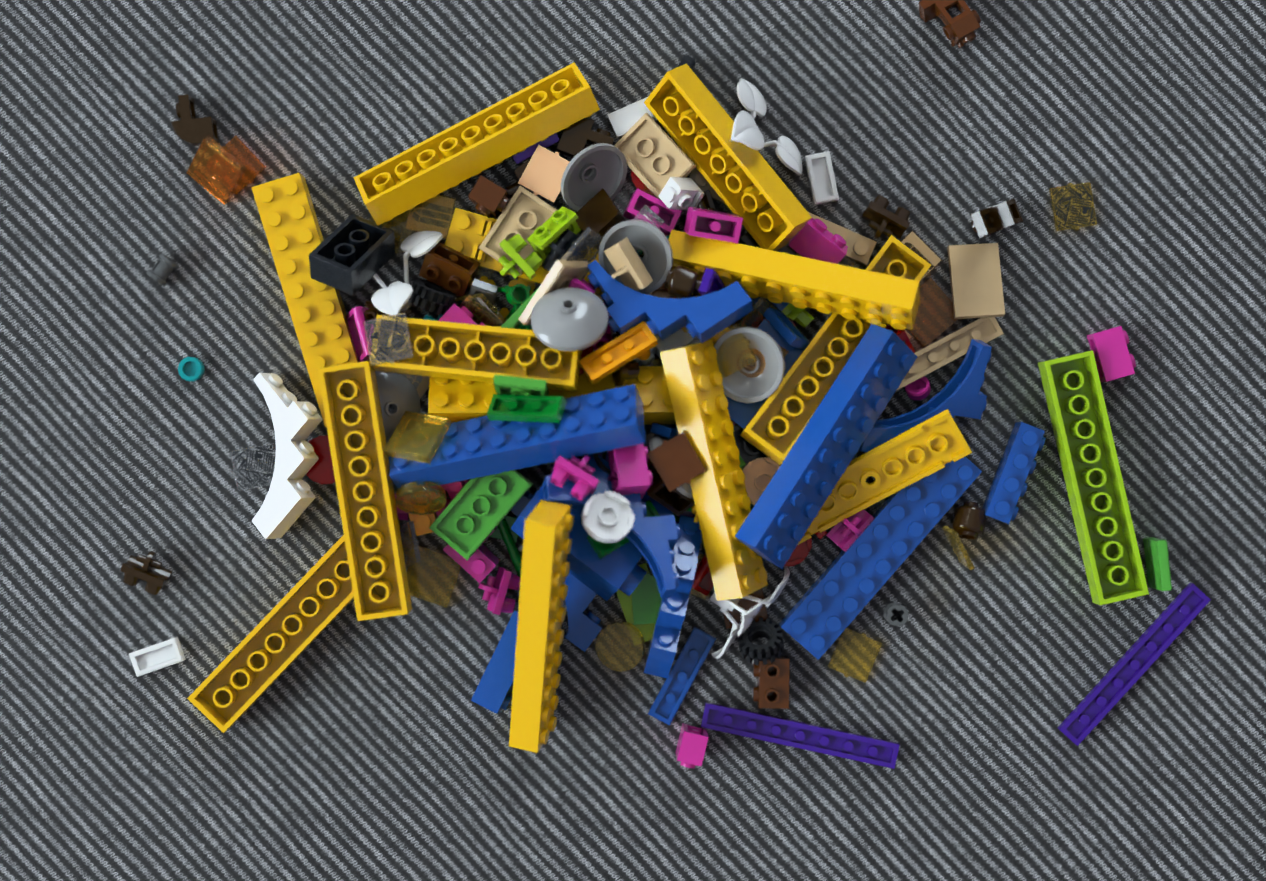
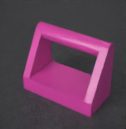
M362 306L352 308L346 316L359 362L371 360L372 352L369 349V345L373 346V344H370L372 343L370 338L372 329H375L372 324L368 339V327L366 328V326L369 324L365 323L363 314L368 308Z

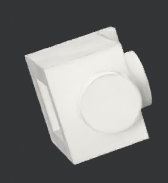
M670 177L658 197L669 209L688 211V206L696 208L705 194L691 178Z

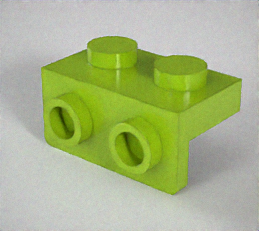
M564 206L555 211L544 224L536 228L534 233L527 238L529 244L543 262L552 250L548 245L551 242L555 244L563 231L569 229L576 235L581 231L575 221L578 219L577 214Z

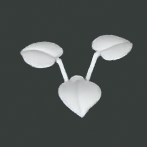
M742 78L739 79L737 96L744 108L751 112V115L746 111H740L737 114L731 140L743 143L754 150L775 146V152L779 160L796 174L802 175L801 155L791 139L786 136H780L778 141L764 142L763 135L754 120L756 114L760 117L766 114L764 97L752 83Z
M419 231L409 235L402 242L401 249L405 252L403 255L405 283L396 281L387 287L377 273L373 276L382 287L371 298L372 304L378 310L397 317L400 311H405L413 305V303L409 302L413 288L409 283L408 258L410 256L418 258L428 253L442 239L443 233Z
M785 566L783 580L767 598L761 599L751 595L743 597L744 599L758 602L756 606L748 611L738 605L740 599L717 601L715 592L713 593L710 601L721 608L719 611L724 613L732 623L728 640L722 648L711 653L713 657L718 659L728 650L736 636H740L750 626L753 617L758 614L763 604L768 608L778 598L789 579L790 571L788 567ZM735 608L741 612L742 623L738 624L728 610L732 612Z

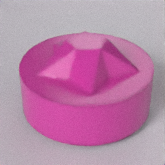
M923 376L906 385L905 390L909 398L922 400L930 394L931 386L929 380Z

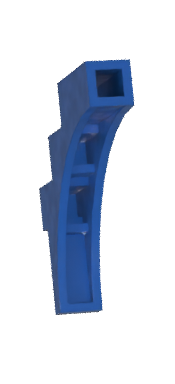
M596 260L587 265L589 270L587 278L594 289L599 287L602 291L601 298L608 307V326L614 333L618 331L620 335L644 321L654 335L658 334L662 341L685 326L692 338L697 337L701 343H704L753 311L752 300L738 281L719 291L699 297L682 299L660 298L640 293L623 285L615 278L613 279Z
M972 339L966 356L957 372L940 392L913 411L894 418L877 420L859 450L868 452L946 409L949 410L953 419L954 416L981 419L982 413L986 408L987 395L982 393L980 388L984 383L987 363L991 359L992 346L981 340Z
M607 472L593 473L592 476L599 480L597 488L593 494L589 493L583 501H579L570 494L576 485L574 482L567 479L563 487L560 488L550 482L552 476H546L542 485L544 500L571 505V511L582 513L585 504L591 496L604 493L605 491L613 492L612 482L608 481ZM640 493L622 495L629 501V506L635 517L633 527L626 537L638 548L648 562L656 578L661 598H671L679 586L678 575L673 572L672 564H674L675 556L672 548L677 540L680 539V526L675 523L674 515L646 517V504L641 501Z
M680 515L678 522L681 532L680 539L677 540L673 547L675 561L672 566L673 572L678 575L679 586L671 598L661 599L643 672L667 679L676 655L680 630L686 615L702 538L699 522L694 523V518Z

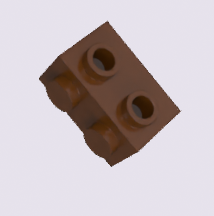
M481 175L468 198L476 205L475 208L480 214L488 218L491 216L498 218L509 203L510 196L507 190Z
M438 242L432 250L426 253L419 276L463 298L471 288L472 281L476 277L481 263Z
M775 656V661L771 663L770 660H767V665H763V661H759V665H754L753 663V676L758 677V687H753V702H757L759 708L789 709L790 659L788 656H780L779 658Z

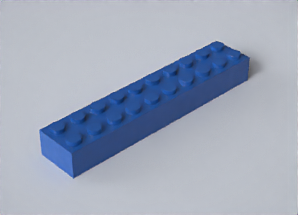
M874 324L870 325L735 535L739 541L758 556L781 569L791 557L796 546L805 535L814 518L818 515L819 510L832 493L835 485L844 474L849 463L858 452L865 438L917 359L915 353L893 331Z
M635 384L566 398L567 403L560 423L489 420L487 416L393 435L389 476L400 493L555 462L559 456L564 459H570L573 456L579 457L645 443L643 402Z
M963 457L956 462L951 461L945 464V467L890 495L874 513V519L845 552L841 551L778 625L819 660L980 475L982 471L968 458Z

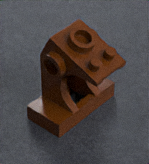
M922 0L919 2L920 17L925 23L934 17H939L946 26L943 27V31L946 37L951 40L952 47L957 45L961 48L964 44L975 40V33L981 27L979 25L981 19L975 10L971 11L964 0ZM951 7H956L961 14L952 18L947 10Z

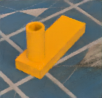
M642 321L581 359L579 364L594 385L635 358L642 361L647 360L651 355L650 349L658 345V340L646 323Z

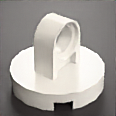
M605 491L604 493L591 496L582 512V522L587 533L595 540L604 543H614L625 538L633 527L635 518L629 506V501L621 494L612 491Z

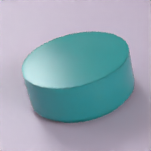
M186 357L179 363L178 372L182 379L194 382L202 378L205 367L200 359Z

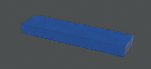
M694 626L670 670L668 679L666 678L648 712L649 715L670 726L710 652L716 637Z

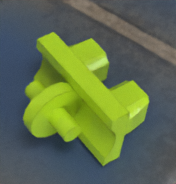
M519 234L513 236L508 241L504 239L499 243L500 247L512 259L509 262L503 255L498 260L504 266L500 274L505 276L510 273L516 279L520 275L515 268L517 265L532 280L536 276L535 271L543 263V260L534 251L523 260L518 253L528 244Z

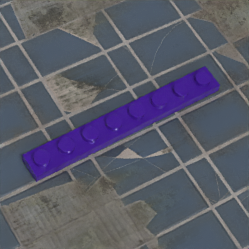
M1189 583L1057 729L1078 746L1211 599L1193 583Z
M705 702L700 725L702 728L895 769L900 746L899 743L710 702Z

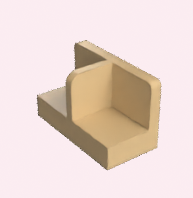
M627 237L604 251L616 271L611 275L613 279L619 276L625 286L636 291L646 288L653 281Z

